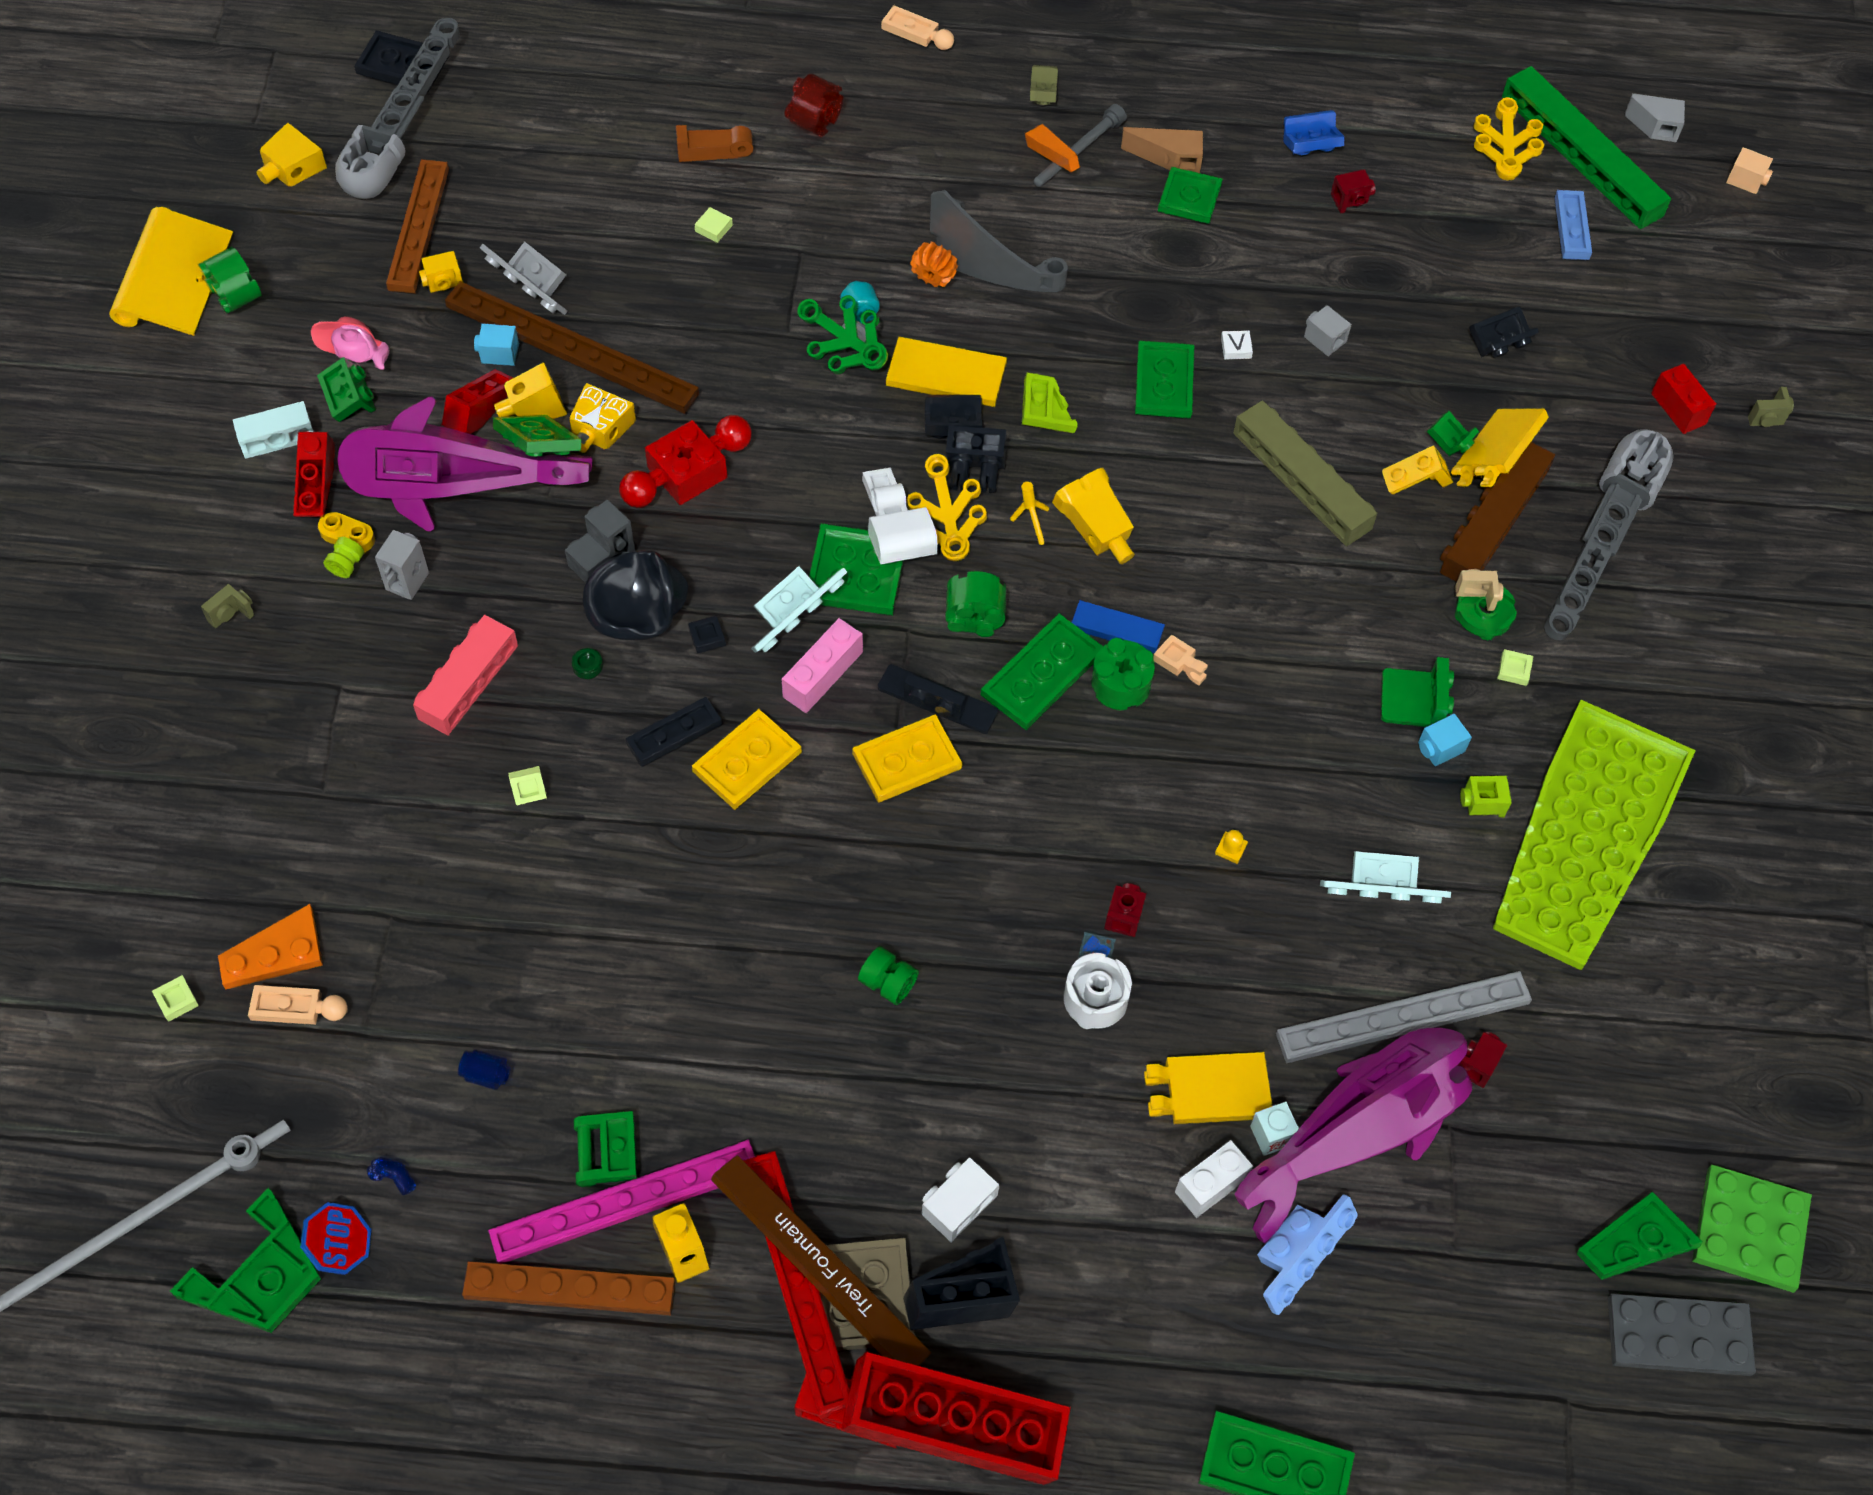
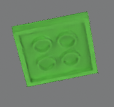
M1711 1164L1707 1169L1697 1236L1703 1242L1700 1248L1694 1249L1692 1262L1794 1293L1799 1288L1812 1194Z

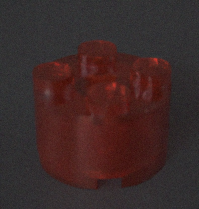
M809 74L804 79L801 77L797 78L793 85L794 95L791 103L786 107L785 117L792 124L817 136L822 137L826 135L829 130L825 128L829 123L834 124L840 114L843 96L839 94V91H843L842 87L815 74Z

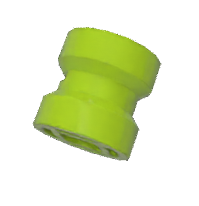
M339 537L333 546V553L327 555L323 564L334 575L341 578H349L354 571V563L361 560L364 550L352 539Z

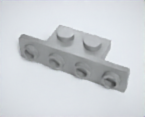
M524 241L509 263L484 244L481 245L480 249L487 254L484 258L497 269L500 265L506 269L503 274L514 283H517L519 280L523 282L522 289L534 299L537 295L543 298L540 304L553 314L556 310L564 315L568 312V310L550 297L567 274Z

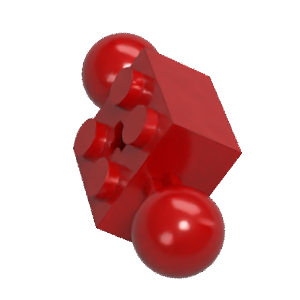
M728 415L718 422L715 435L709 438L693 420L645 447L647 467L651 472L646 473L636 470L627 473L619 485L621 498L631 507H645L654 500L657 487L663 485L679 505L686 503L727 478L726 458L720 451L725 449L736 452L744 449L752 437L750 424L741 416Z

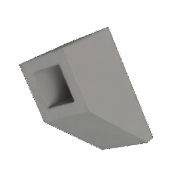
M1632 93L1625 116L1650 139L1677 142L1684 125L1685 101Z

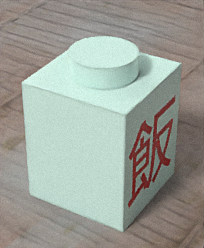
M1287 1102L1256 1112L1250 1125L1263 1156L1281 1150L1299 1129Z

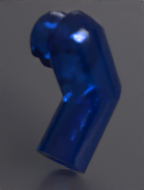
M379 1157L372 1160L371 1165L367 1168V1175L373 1181H381L384 1177L392 1179L401 1195H407L416 1188V1184L404 1164L399 1161Z

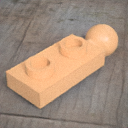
M894 5L881 21V29L925 47L928 46L931 40L934 41L935 46L940 50H948L954 43V36L951 31L947 29L938 31L939 23Z
M254 985L248 1017L251 1021L316 1025L318 1014H322L324 1018L330 1021L342 1019L347 1013V1003L339 995H330L321 1001L322 993L320 989Z

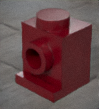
M1365 169L1336 175L1331 196L1339 212L1345 213L1348 207L1368 203L1369 197L1375 194V183L1369 178Z
M1125 883L1122 887L1116 885L1104 929L1135 937L1147 893L1141 892L1140 887L1135 884Z
M1483 1032L1478 1042L1471 1040L1467 1047L1468 1051L1458 1066L1463 1067L1467 1071L1471 1082L1484 1088L1502 1057L1507 1044L1501 1042L1500 1038L1495 1034Z

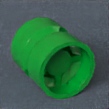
M879 946L865 961L860 970L858 981L873 991L880 989V995L897 1006L913 988L918 978L919 970L903 960L896 962V955Z

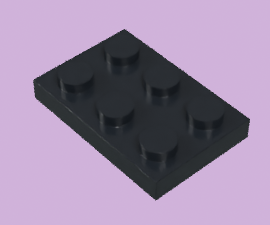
M376 30L354 66L356 74L398 85L423 42ZM434 46L430 50L439 51L442 47ZM423 64L419 68L429 69L432 67V65Z

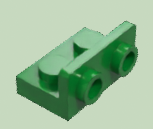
M343 357L317 375L332 418L338 422L361 407L370 413L376 410L372 401L374 395L364 379L366 378V373L359 364H353Z

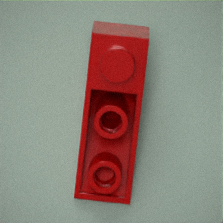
M298 432L294 517H324L334 472L335 443L328 432Z

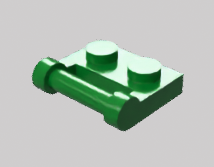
M633 1111L586 1115L574 1118V1131L577 1132L579 1172L575 1174L577 1186L588 1187L597 1183L637 1179ZM600 1128L602 1169L592 1170L591 1131Z

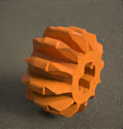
M923 242L917 251L915 250L910 262L912 266L911 271L918 274L917 278L924 280L926 284H932L934 287H945L954 278L958 268L957 258L951 255V250H946L943 248V245L938 246L935 242L930 244Z

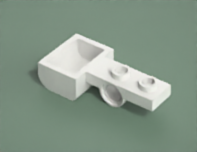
M891 468L863 472L862 481L876 516L869 517L868 534L879 563L885 564L937 554V534L927 508L907 510L904 488L901 483L897 484Z

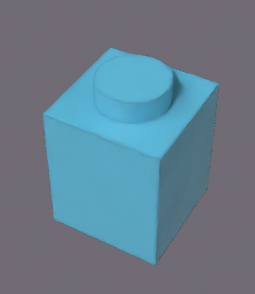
M482 324L480 335H476L474 339L475 352H479L481 363L515 366L519 347L516 327Z
M1454 713L1424 728L1418 744L1424 757L1429 758L1433 765L1437 766L1464 753L1472 737Z

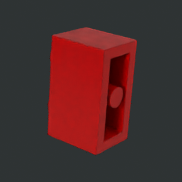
M1685 364L1662 372L1651 393L1683 434L1706 425L1716 406L1715 401Z

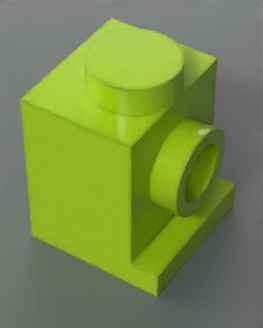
M1470 776L1465 788L1461 789L1460 799L1462 807H1468L1469 815H1498V817H1505L1512 803L1507 776Z

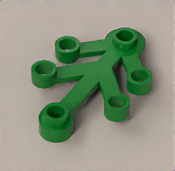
M846 295L842 297L839 303L840 308L843 310L845 329L825 316L820 305L815 300L805 299L799 304L797 312L804 322L808 324L817 323L837 337V339L824 342H810L807 346L809 356L819 360L824 357L825 353L853 348L859 352L846 357L832 356L828 361V368L834 374H842L846 368L864 365L870 370H877L885 365L888 359V352L881 343H878L876 326L879 324V317L873 310L864 311L860 318L865 326V343L858 338L855 317L858 302L852 296ZM852 301V306L845 309L846 303ZM814 309V315L808 317L809 311ZM874 316L871 323H866L867 317ZM819 346L820 351L817 354H813V349ZM874 353H879L878 358L872 361L871 356ZM841 361L840 367L834 369V363Z

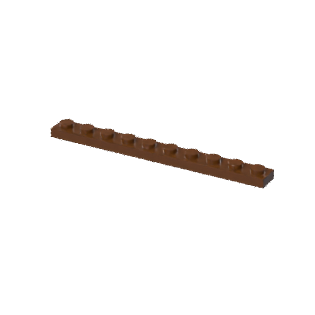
M461 281L445 299L446 307L483 324L515 326L518 340L684 414L699 395V388L693 384Z

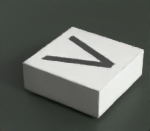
M1222 331L1221 342L1224 359L1252 358L1253 351L1250 331Z

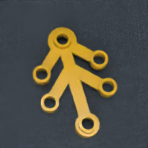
M1510 97L1499 101L1495 111V116L1502 121V134L1490 125L1491 118L1487 115H1478L1474 122V129L1483 133L1477 135L1474 148L1496 163L1497 175L1507 181L1515 179L1522 171V164L1532 157L1541 155L1544 148L1542 140L1537 138L1531 139L1532 137H1538L1542 132L1543 123L1538 119L1529 120L1526 129L1514 136L1513 120L1516 117L1518 105ZM1531 139L1526 150L1514 156V149ZM1491 141L1503 149V154L1490 145Z
M934 454L926 460L925 468L928 476L935 481L940 508L925 500L922 494L918 492L909 494L906 501L910 510L926 507L930 517L945 525L946 534L935 529L937 543L941 545L942 554L946 559L959 561L964 559L970 551L968 538L976 526L983 524L987 520L986 509L982 505H974L969 510V518L960 530H957V519L970 500L977 498L981 494V487L976 479L966 480L963 484L962 492L952 505L946 476L949 473L948 461L945 456ZM935 467H943L941 472H933ZM974 485L977 487L974 492L967 491L969 486ZM914 499L921 500L918 505L911 504ZM977 511L983 513L980 518H974L973 514ZM955 544L961 546L958 551H952L951 547Z

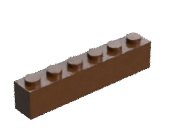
M1530 442L1508 473H1500L1494 486L1486 487L1480 498L1482 504L1480 507L1474 505L1467 517L1468 525H1461L1453 539L1456 541L1453 546L1448 544L1440 557V560L1444 562L1440 571L1442 575L1457 582L1461 570L1478 569L1483 571L1549 472L1556 454Z

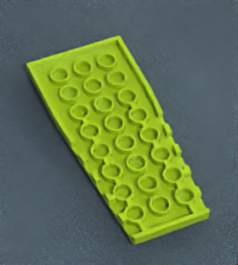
M1580 700L1545 775L1493 929L1582 970L1665 823L1696 750Z

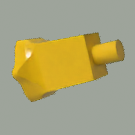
M1104 468L1096 469L1056 492L1052 503L1072 522L1097 556L1110 549L1120 564H1124L1134 557L1135 554L1126 542L1134 526L1109 485V477Z

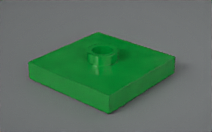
M1171 167L1159 202L1158 212L1210 224L1223 179Z

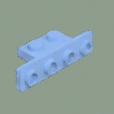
M1343 1194L1324 1218L1297 1205L1278 1231L1257 1254L1261 1263L1280 1272L1263 1293L1272 1313L1279 1315L1286 1306L1291 1304L1295 1294L1313 1276L1315 1269L1323 1259L1334 1250L1335 1244L1343 1234L1354 1225L1358 1214L1349 1196Z

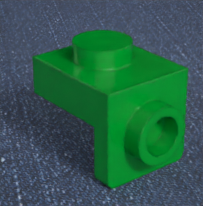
M1447 411L1427 432L1445 453L1450 456L1458 451L1461 453L1467 451L1475 443L1473 438L1479 430L1474 427L1467 431L1453 414Z

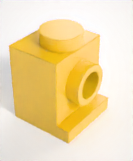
M454 251L421 258L424 270H420L419 274L423 287L429 286L431 293L453 288L459 281L462 282Z

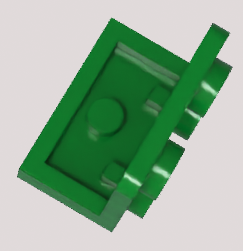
M1437 657L1431 672L1393 668L1384 669L1381 686L1382 721L1428 727L1446 718L1447 714L1451 715L1454 707V697L1449 696V688L1453 686L1454 671L1449 670V658Z

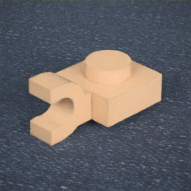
M1173 635L1154 653V662L1176 676L1182 670L1185 671L1188 678L1199 686L1207 676L1204 671L1208 665L1194 658L1196 650Z

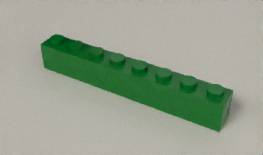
M1532 66L1507 79L1502 98H1513L1518 105L1517 112L1527 122L1531 119L1540 120L1543 123L1541 135L1640 230L1664 217L1672 198Z

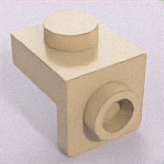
M1461 570L1455 585L1456 596L1486 597L1487 611H1494L1497 602L1503 598V584L1498 582L1497 571Z

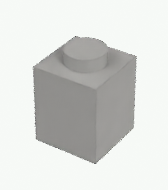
M1327 305L1319 312L1314 311L1308 317L1304 337L1325 355L1330 356L1347 342L1352 324Z

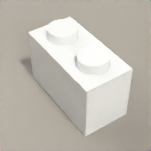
M1230 1140L1181 1177L1175 1193L1197 1218L1237 1188L1252 1170L1253 1165Z
M970 1157L963 1164L960 1162L956 1163L947 1173V1180L939 1188L933 1186L922 1199L924 1202L922 1205V1215L950 1242L998 1196L999 1184Z

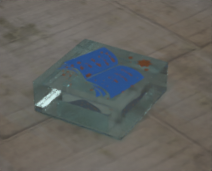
M1084 932L1078 959L1092 953L1106 954V957L1111 958L1116 939Z

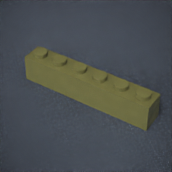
M1262 400L1237 416L1233 434L1346 547L1373 529L1377 516L1374 507L1359 496L1350 483L1345 482L1336 473L1334 467L1326 463L1317 454L1316 450L1298 435L1293 427L1288 426L1279 417L1275 409L1270 408Z

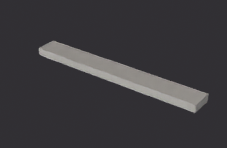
M1518 971L1278 1029L1276 1036L1286 1063L1405 1035L1418 1029L1434 1028L1528 1005L1532 998L1521 972Z

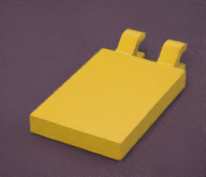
M1545 408L1497 409L1475 438V443L1452 468V475H1461L1457 486H1469L1476 475L1484 476L1483 481L1480 483L1481 487H1492L1500 473H1508L1549 418Z
M1264 1052L1167 1057L1166 1066L1150 1064L1146 1065V1071H1144L1145 1085L1168 1084L1170 1098L1163 1095L1150 1096V1102H1148L1149 1116L1172 1115L1173 1124L1253 1120L1256 1112L1272 1107Z

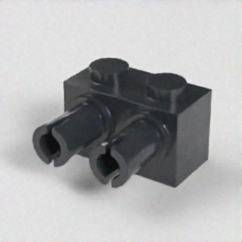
M949 425L946 456L948 464L952 465L950 489L957 491L960 479L959 486L960 491H962L964 482L968 480L969 467H981L979 479L981 492L986 493L987 482L989 493L996 492L998 469H1005L1008 443L1006 430Z

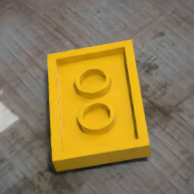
M758 709L692 765V772L736 810L801 754L802 747Z
M936 714L852 748V754L878 803L962 769V761Z

